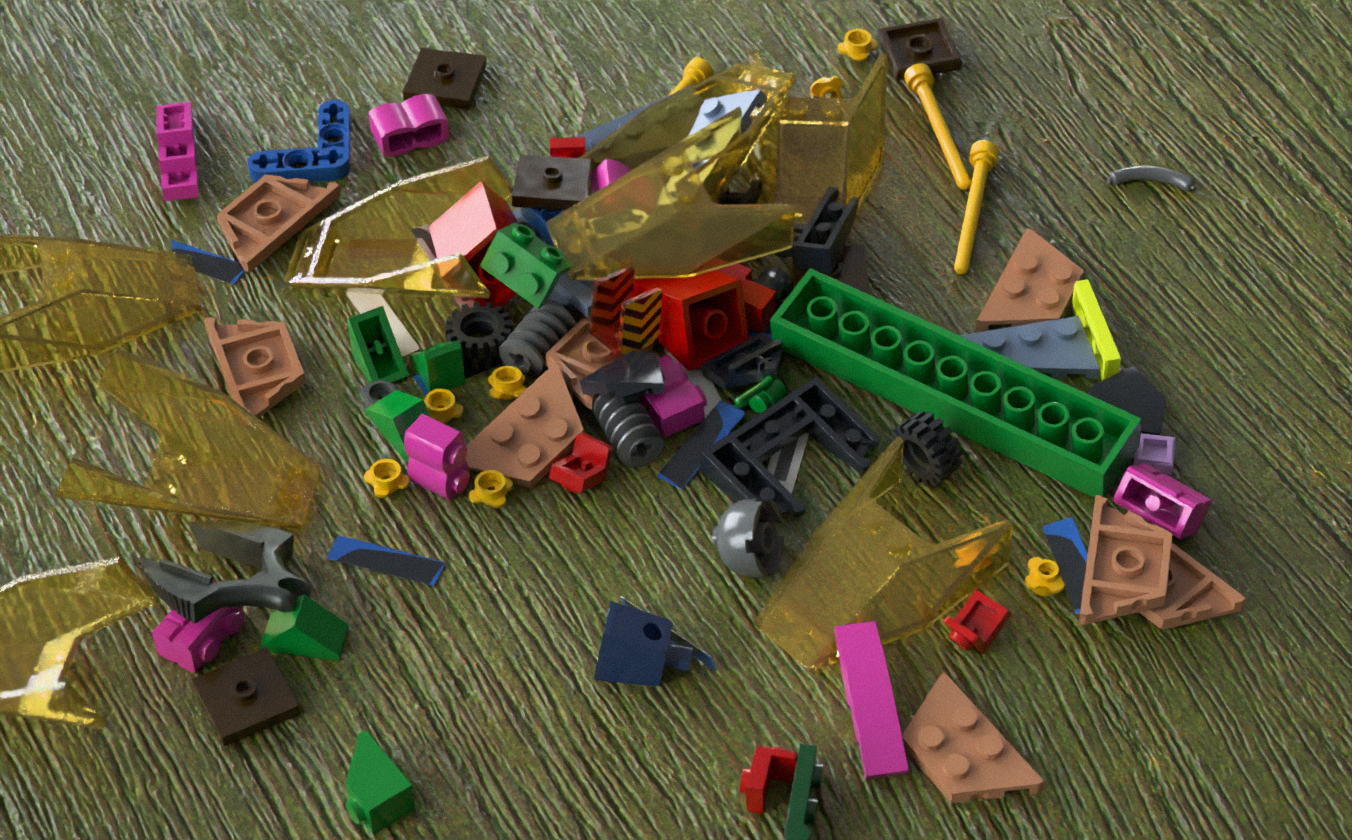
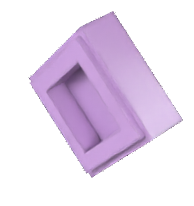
M1141 433L1140 446L1135 452L1133 466L1147 463L1159 470L1160 474L1172 475L1176 437Z

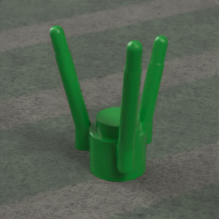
M768 375L753 388L736 398V404L733 406L742 410L750 405L755 412L760 414L786 397L787 390L782 381Z

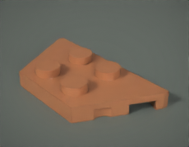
M264 175L217 214L219 226L243 269L250 273L341 195L340 185L329 182L327 188L309 186L308 179H285L281 176Z
M1026 228L977 319L976 330L981 332L988 331L989 325L1010 324V327L1064 318L1073 299L1074 284L1076 281L1083 280L1084 270L1032 229Z
M584 316L546 353L545 365L550 368L554 363L557 364L567 388L591 410L599 394L584 395L579 380L621 357L624 319L590 334L591 317L587 318ZM659 341L638 351L650 352Z
M213 317L204 319L208 336L242 427L248 426L306 383L303 368L284 322L266 321L259 323L253 320L238 319L237 325L217 324L216 318Z
M554 363L466 446L467 455L465 460L468 464V470L477 472L496 470L501 472L504 477L510 478L515 485L533 488L550 472L552 464L563 459L573 450L576 436L585 432L557 364Z
M1095 495L1079 618V624L1081 625L1162 607L1165 605L1173 533L1157 525L1145 522L1142 517L1131 511L1124 515L1107 506L1108 499Z
M1172 543L1165 605L1139 613L1158 628L1164 630L1240 612L1245 607L1246 598Z
M946 673L941 674L902 734L905 752L950 803L969 802L975 798H1004L1005 791L1029 789L1030 794H1038L1043 791L1044 780Z

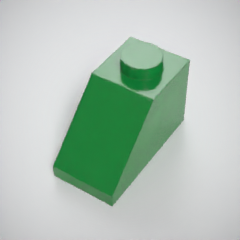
M366 730L359 733L346 779L349 801L345 802V806L352 820L358 825L363 822L372 835L414 811L416 807L412 784Z

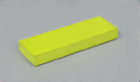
M1089 280L1076 281L1073 291L1072 310L1075 316H1079L1100 368V379L1104 381L1119 373L1121 357Z

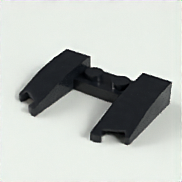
M762 179L750 180L751 186L746 193H730L727 183L723 184L694 232L709 238L713 246L708 252L728 260L731 259L735 251H742L748 254L776 255L783 258L795 257L797 270L808 271L811 268L818 272L832 273L848 239L859 206L858 198L853 197L845 206L836 201L839 197V190L829 186L806 225L751 219L763 188Z
M816 376L704 450L701 454L699 470L735 502L746 499L771 498L777 504L780 514L792 513L794 518L801 517L805 514L806 508L761 464L763 461L807 432L830 453L860 474H864L870 464V460L864 457L869 447L878 448L881 438Z

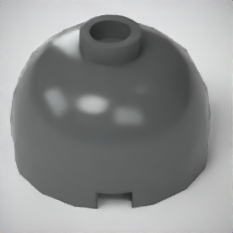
M771 498L740 500L729 506L721 516L718 526L713 530V545L718 550L724 564L731 571L746 577H769L768 574L776 573L782 559L784 536H776L775 523H782V517L777 504Z

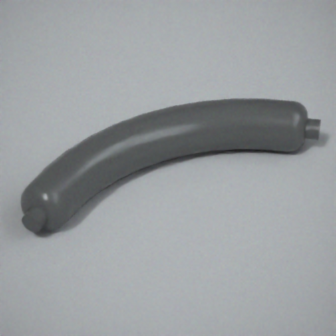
M1156 166L1122 168L1111 172L1109 178H1107L1108 183L1114 185L1135 180H1153L1174 185L1186 192L1197 189L1192 178L1180 172Z

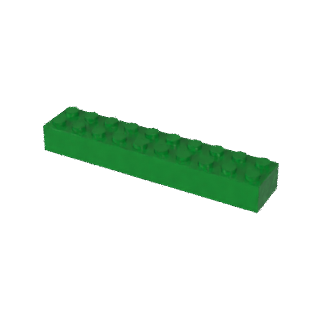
M810 268L770 319L772 340L782 339L784 352L911 412L925 411L926 414L928 412L933 413L935 420L940 418L944 421L943 427L947 428L949 426L952 431L1094 498L1095 495L1106 497L1140 446L1141 418Z

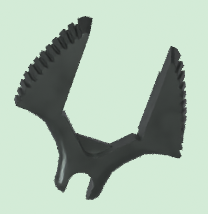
M200 520L190 523V529L200 548L262 570L251 579L228 580L215 583L213 582V576L166 559H162L160 563L143 556L137 559L141 570L157 596L164 600L179 615L181 614L183 618H187L188 621L191 620L194 624L221 608L261 606L288 613L295 609V599L304 594L310 597L312 593L310 583L288 572L283 564L293 554L294 534L287 533L285 530L281 531L278 528L274 529L271 526L266 527L265 525L259 526L258 524L251 525L250 523L242 524L241 522L234 523L220 520L216 522L213 520H207V522Z

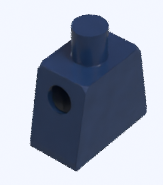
M610 601L594 680L655 687L660 685L664 666L688 671L693 647L670 642L673 623L669 619Z

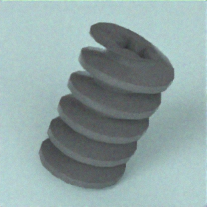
M548 299L546 304L540 308L534 306L524 317L523 321L508 336L507 340L499 347L501 360L506 366L518 368L524 375H527L529 372H540L544 367V363H546V353L576 325L573 316L552 299Z
M615 392L598 395L593 405V412L620 461L629 467H640L654 461L662 453L664 439L660 438V431L654 425L653 419L648 415V411L642 404L640 397L638 396L628 403L619 406Z

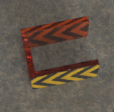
M631 266L596 280L593 287L590 334L618 357L623 356L629 351H638L658 342L663 291L657 287L633 298L635 269ZM616 332H619V338L614 336Z

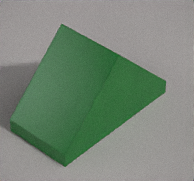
M383 306L347 319L352 355L369 383L376 380H385L392 383L409 376Z
M459 340L443 342L408 355L410 362L428 392L435 389L450 390L465 384L462 349Z
M395 390L366 408L365 413L408 463L409 456L404 448L406 430L421 414L430 417V414L423 399Z
M304 594L295 600L296 607L293 611L285 613L277 610L270 614L260 644L261 650L268 648L269 652L340 661L349 625Z

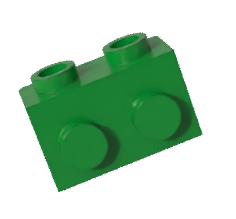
M513 223L498 230L480 267L536 308H540L546 304L560 276L570 271L573 263L564 257L561 250L547 245L537 238L529 227Z

